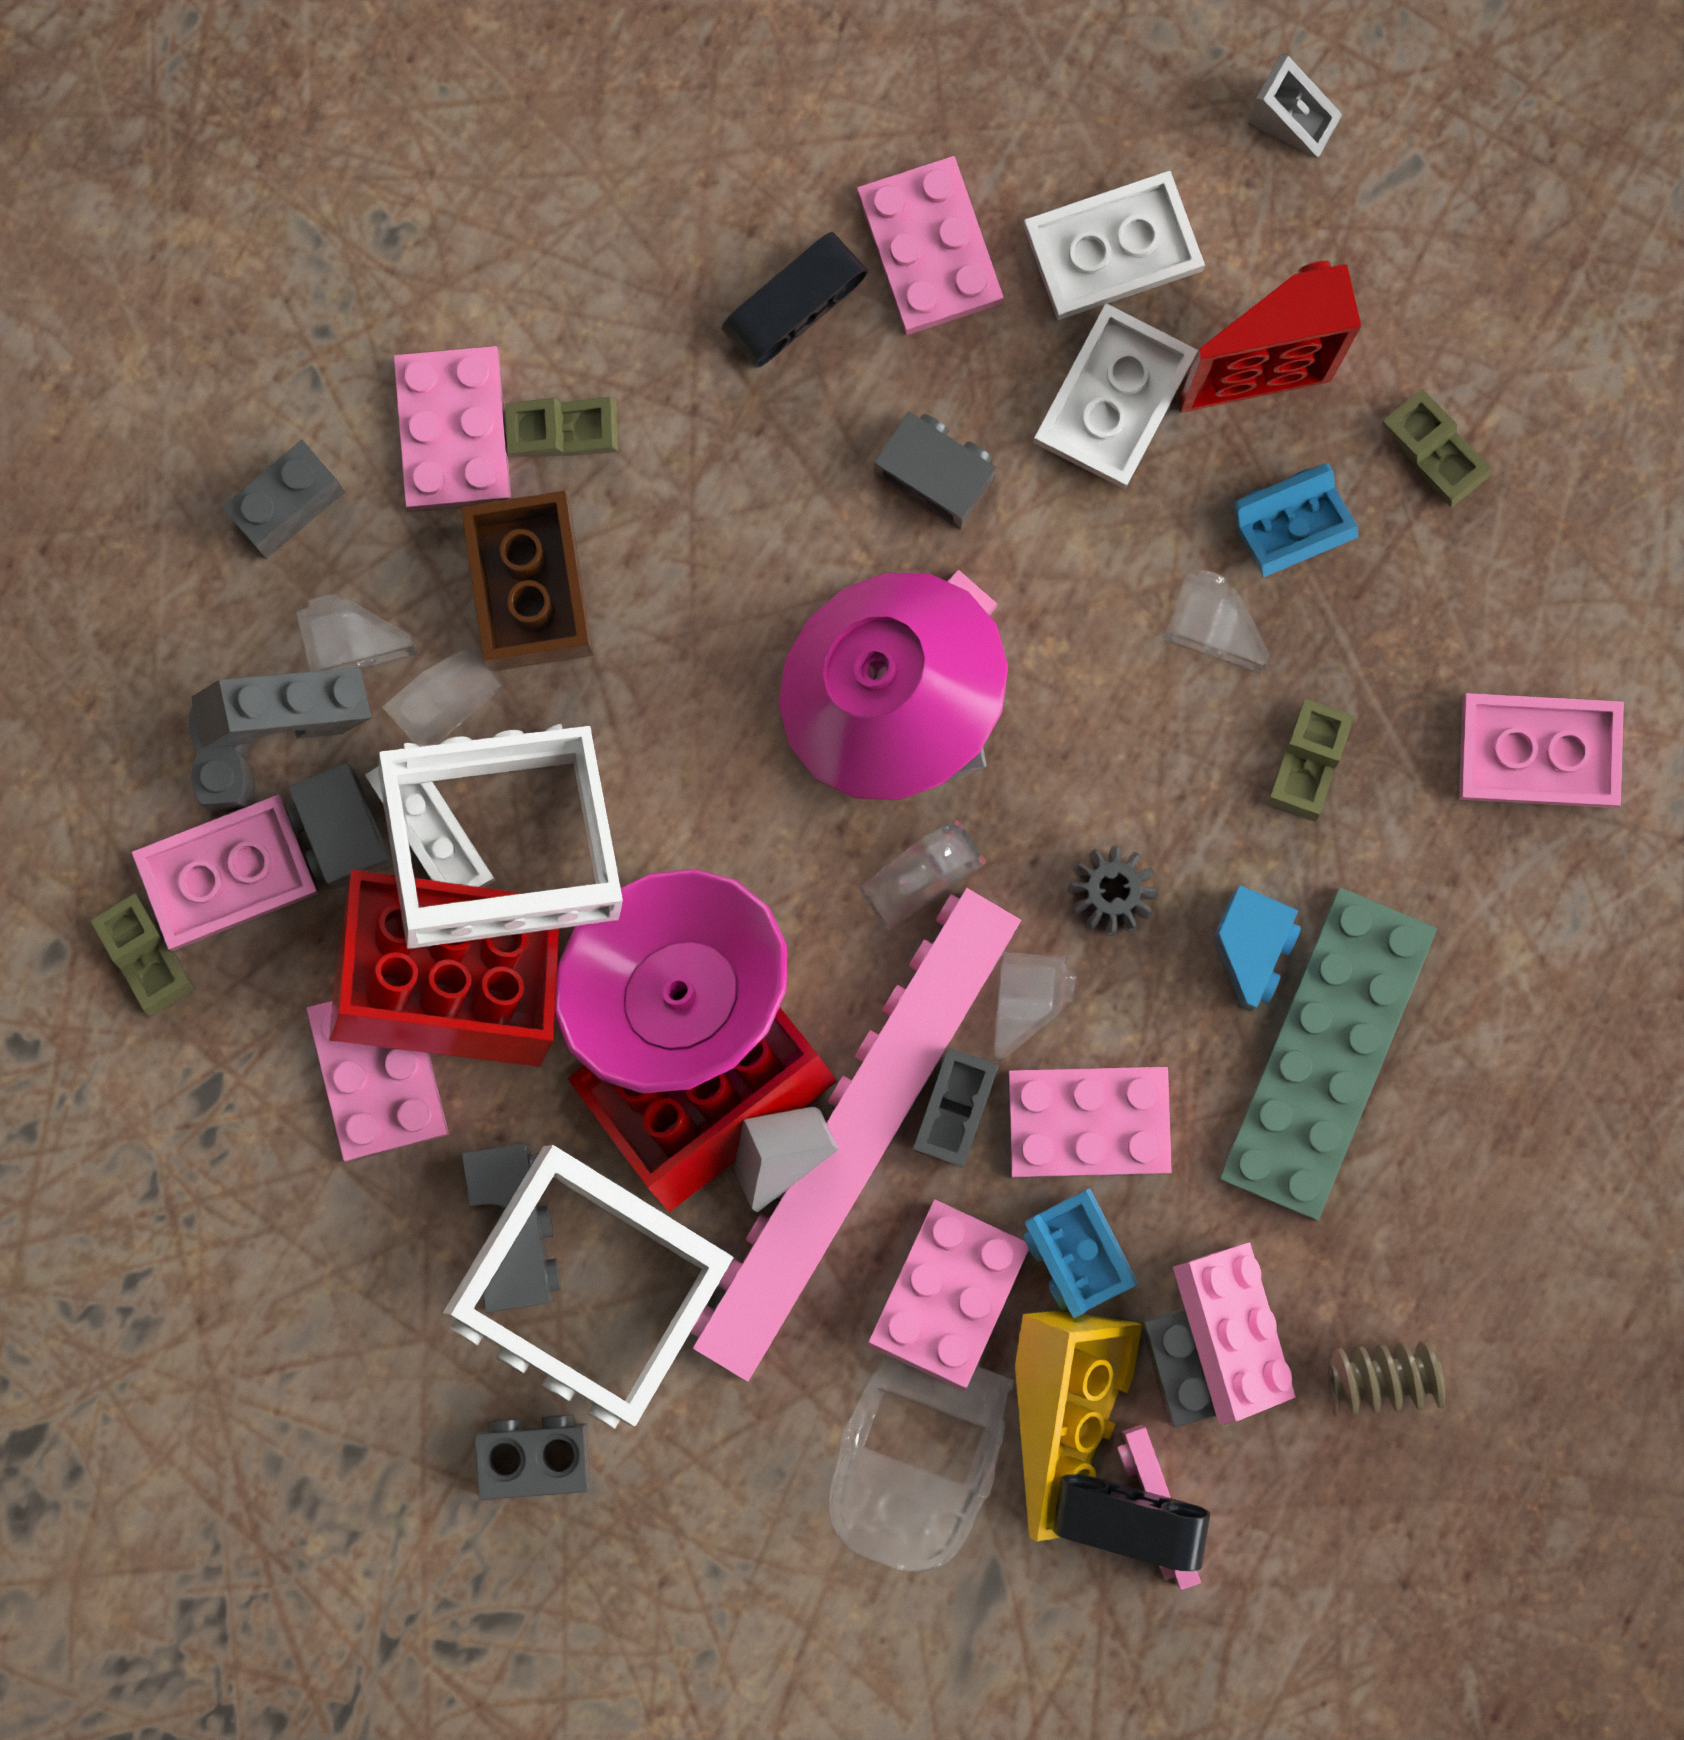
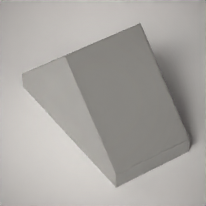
M1280 55L1255 100L1248 123L1310 157L1319 158L1342 117V113L1288 55Z
M816 1107L748 1118L743 1120L734 1171L751 1209L759 1212L838 1151L839 1148L821 1111Z

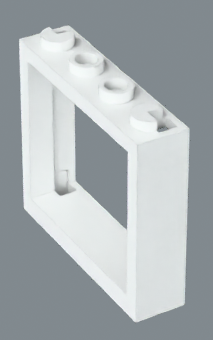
M558 724L543 732L527 734L519 730H508L496 734L493 738L471 740L468 737L460 736L449 738L439 745L419 747L417 744L404 743V749L379 752V780L407 949L619 920L623 899L590 726L562 729V724ZM574 763L596 884L419 908L399 785Z
M543 1146L443 1314L455 1321L451 1330L461 1335L467 1341L478 1346L482 1338L499 1347L501 1350L496 1358L513 1369L524 1374L528 1366L545 1375L546 1379L542 1386L569 1402L573 1395L576 1394L591 1403L592 1406L588 1414L597 1420L606 1423L614 1429L619 1421L627 1425L636 1426L734 1257L556 1146ZM552 1177L701 1269L697 1279L625 1401L474 1309Z

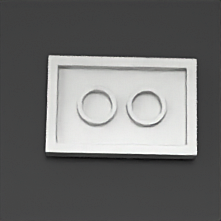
M1171 171L1024 220L1023 226L1057 321L1202 272L1205 267Z
M1106 303L1034 437L1033 443L1125 490L1198 350Z

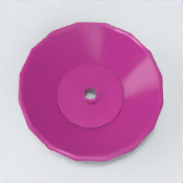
M884 573L842 589L807 619L785 659L778 705L789 747L816 780L853 798L901 800L943 785L980 753L1003 711L1008 663L997 624L970 592L929 573ZM881 667H887L885 676L879 680H874L875 672Z
M699 869L650 873L621 887L623 903L619 920L575 926L557 964L555 1018L569 1052L601 1081L643 1094L692 1089L733 1069L768 1034L787 991L786 942L770 907L738 880ZM685 989L688 990L682 999L674 1000V996L678 992Z

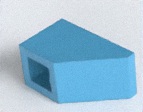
M1239 885L1233 891L1215 933L1214 941L1241 1007L1252 1011L1258 1007L1260 1001L1266 1004L1270 1002L1281 976L1273 972L1280 953L1287 956L1290 955L1301 927L1293 924L1299 910Z

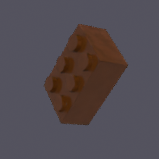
M565 490L461 507L483 659L489 670L493 672L594 656L571 505Z

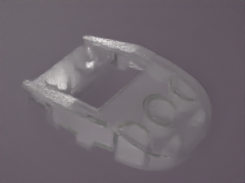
M885 1355L875 1374H872L850 1420L847 1421L840 1440L841 1447L829 1496L831 1522L840 1539L859 1555L902 1571L926 1572L939 1568L950 1561L963 1546L973 1527L972 1523L980 1507L991 1492L996 1477L994 1472L999 1449L1002 1446L1006 1423L1003 1422L1007 1395L1013 1390L1014 1380L976 1366L964 1392ZM884 1392L983 1428L964 1484L864 1447Z

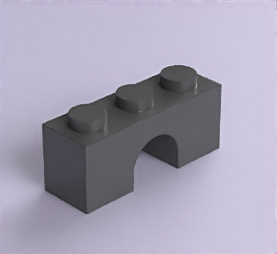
M361 667L222 679L191 697L202 748L250 744L261 737L295 730L296 739L338 735L371 719Z
M527 1143L462 1153L470 1207L497 1204L506 1209L539 1153L532 1154L531 1145ZM539 1201L537 1202L513 1245L483 1292L486 1313L555 1302L553 1291L561 1290L562 1287L557 1258L548 1259L545 1238L553 1237L552 1218L548 1205L540 1207Z

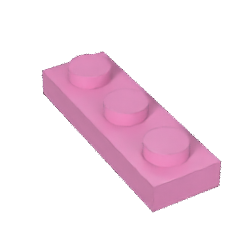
M1138 1425L1121 1431L1125 1444L1118 1446L1117 1451L1127 1477L1137 1475L1143 1491L1171 1498L1146 1427ZM1159 1566L1164 1581L1174 1578L1180 1590L1201 1583L1197 1571H1178Z

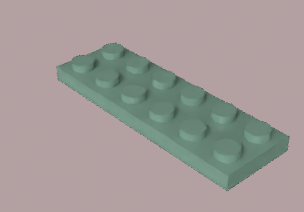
M1339 887L1337 889L1218 1180L1312 1220L1319 1221L1437 932V927Z

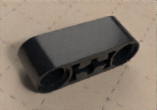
M834 232L827 233L739 306L725 320L721 330L755 368L762 367L851 293L866 277L868 270Z
M1067 1474L1063 1475L1060 1480L1053 1532L1067 1540L1178 1571H1198L1203 1565L1210 1512L1198 1505L1093 1476Z

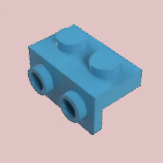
M1329 463L1322 464L1313 469L1301 470L1287 480L1265 489L1254 490L1234 503L1237 533L1262 577L1271 575L1358 538V525L1335 488L1334 471Z
M1090 1188L1025 1221L1028 1232L1024 1234L1026 1244L1036 1261L1044 1260L1053 1280L1049 1281L1050 1291L1058 1306L1062 1310L1068 1308L1073 1318L1139 1284Z

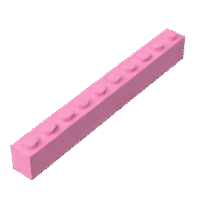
M966 888L960 899L951 894L936 919V922L944 927L933 944L925 939L923 940L909 964L910 968L917 971L907 989L897 984L881 1011L890 1016L880 1034L872 1030L869 1031L855 1055V1058L863 1062L853 1080L843 1075L827 1102L835 1107L827 1125L839 1150L778 1196L781 1201L771 1217L763 1213L760 1214L746 1238L747 1242L754 1245L743 1264L736 1259L732 1261L718 1287L726 1291L718 1307L714 1310L706 1305L690 1332L698 1337L693 1347L694 1350L747 1382L764 1357L1021 922V919Z

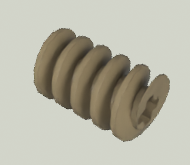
M1419 1341L1414 1355L1407 1343H1398L1395 1347L1393 1358L1386 1345H1376L1372 1359H1370L1364 1346L1354 1348L1350 1362L1342 1348H1334L1331 1353L1328 1365V1386L1332 1409L1336 1417L1340 1401L1347 1402L1352 1415L1359 1414L1362 1399L1368 1400L1374 1414L1380 1413L1383 1397H1389L1395 1412H1401L1404 1396L1407 1395L1411 1396L1417 1410H1423L1426 1394H1432L1437 1407L1444 1408L1445 1386L1441 1361L1428 1341Z

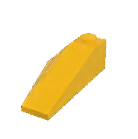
M1060 1310L1023 1314L1015 1372L1030 1539L1038 1542L1061 1538L1053 1532L1060 1480L1063 1475L1082 1474L1096 1477L1095 1468L1091 1464L1101 1439L1110 1440L1116 1423L1108 1420L1119 1390L1128 1393L1132 1383L1142 1324L1081 1314L1073 1318L1070 1312Z

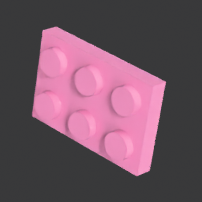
M955 156L857 187V195L906 335L1003 304L1004 297Z
M497 346L394 355L407 510L419 511L463 507L511 499L500 357Z
M1466 693L1462 697L1459 800L1617 808L1621 806L1624 702Z
M280 794L132 852L168 950L171 951L183 948L320 893L295 827L288 814L284 798Z
M332 1001L306 1008L345 1162L449 1135L429 1053L330 1041Z
M1168 1067L1008 1071L1011 1177L1172 1173Z
M934 1199L867 1346L965 1392L1028 1253L1029 1248L1026 1242Z
M1250 1242L1173 1266L1219 1425L1239 1421L1296 1398L1292 1386V1374L1284 1359L1276 1332V1320L1270 1311L1261 1281V1269L1254 1258Z

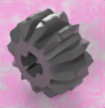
M1119 846L1111 847L1109 863L1105 862L1102 854L1097 849L1092 850L1089 857L1095 871L1082 863H1077L1073 869L1076 875L1087 883L1073 882L1068 885V893L1085 895V899L1076 902L1071 907V910L1075 915L1081 914L1087 909L1093 912L1085 924V927L1089 930H1092L1098 924L1100 918L1106 919L1104 929L1106 936H1114L1117 929V919L1120 918L1124 929L1131 933L1136 930L1137 926L1130 911L1144 919H1148L1152 914L1149 906L1139 899L1151 900L1157 898L1158 889L1141 886L1142 882L1154 876V870L1151 867L1145 868L1138 873L1133 870L1141 857L1137 852H1133L1129 856L1126 864L1121 863V849ZM1114 879L1119 880L1124 885L1120 893H1126L1125 901L1121 898H1115L1111 903L1106 902L1102 898L1105 889H1099L1100 882L1102 881L1109 885Z

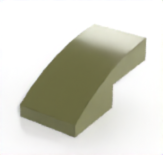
M1423 389L1383 420L1384 428L1400 450L1451 508L1491 476V467L1457 433V423Z
M611 397L560 402L556 398L505 403L507 454L510 456H572L619 452L617 403Z
M1304 699L1278 768L1267 805L1314 822L1317 821L1321 814L1335 768L1340 761L1354 718L1353 715Z
M136 893L90 920L113 963L121 969L143 1011L150 1017L195 990L175 952L168 950L162 931Z

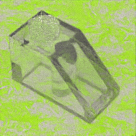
M1199 570L1197 575L1187 572L1163 640L1261 674L1268 664L1270 654L1238 590L1227 586L1228 580L1219 574L1205 570Z
M338 595L318 597L308 602L309 608L296 611L311 672L358 667L365 669L420 655L418 645L411 635L347 598L339 600Z
M467 647L422 672L382 708L414 744H417L419 747L437 745L502 689L503 686L470 648Z
M957 819L918 840L858 888L888 931L956 887L987 862Z
M1003 952L1000 965L992 1061L1003 1062L1063 1011V1002L1073 1003L1076 972L1066 970L1067 957Z

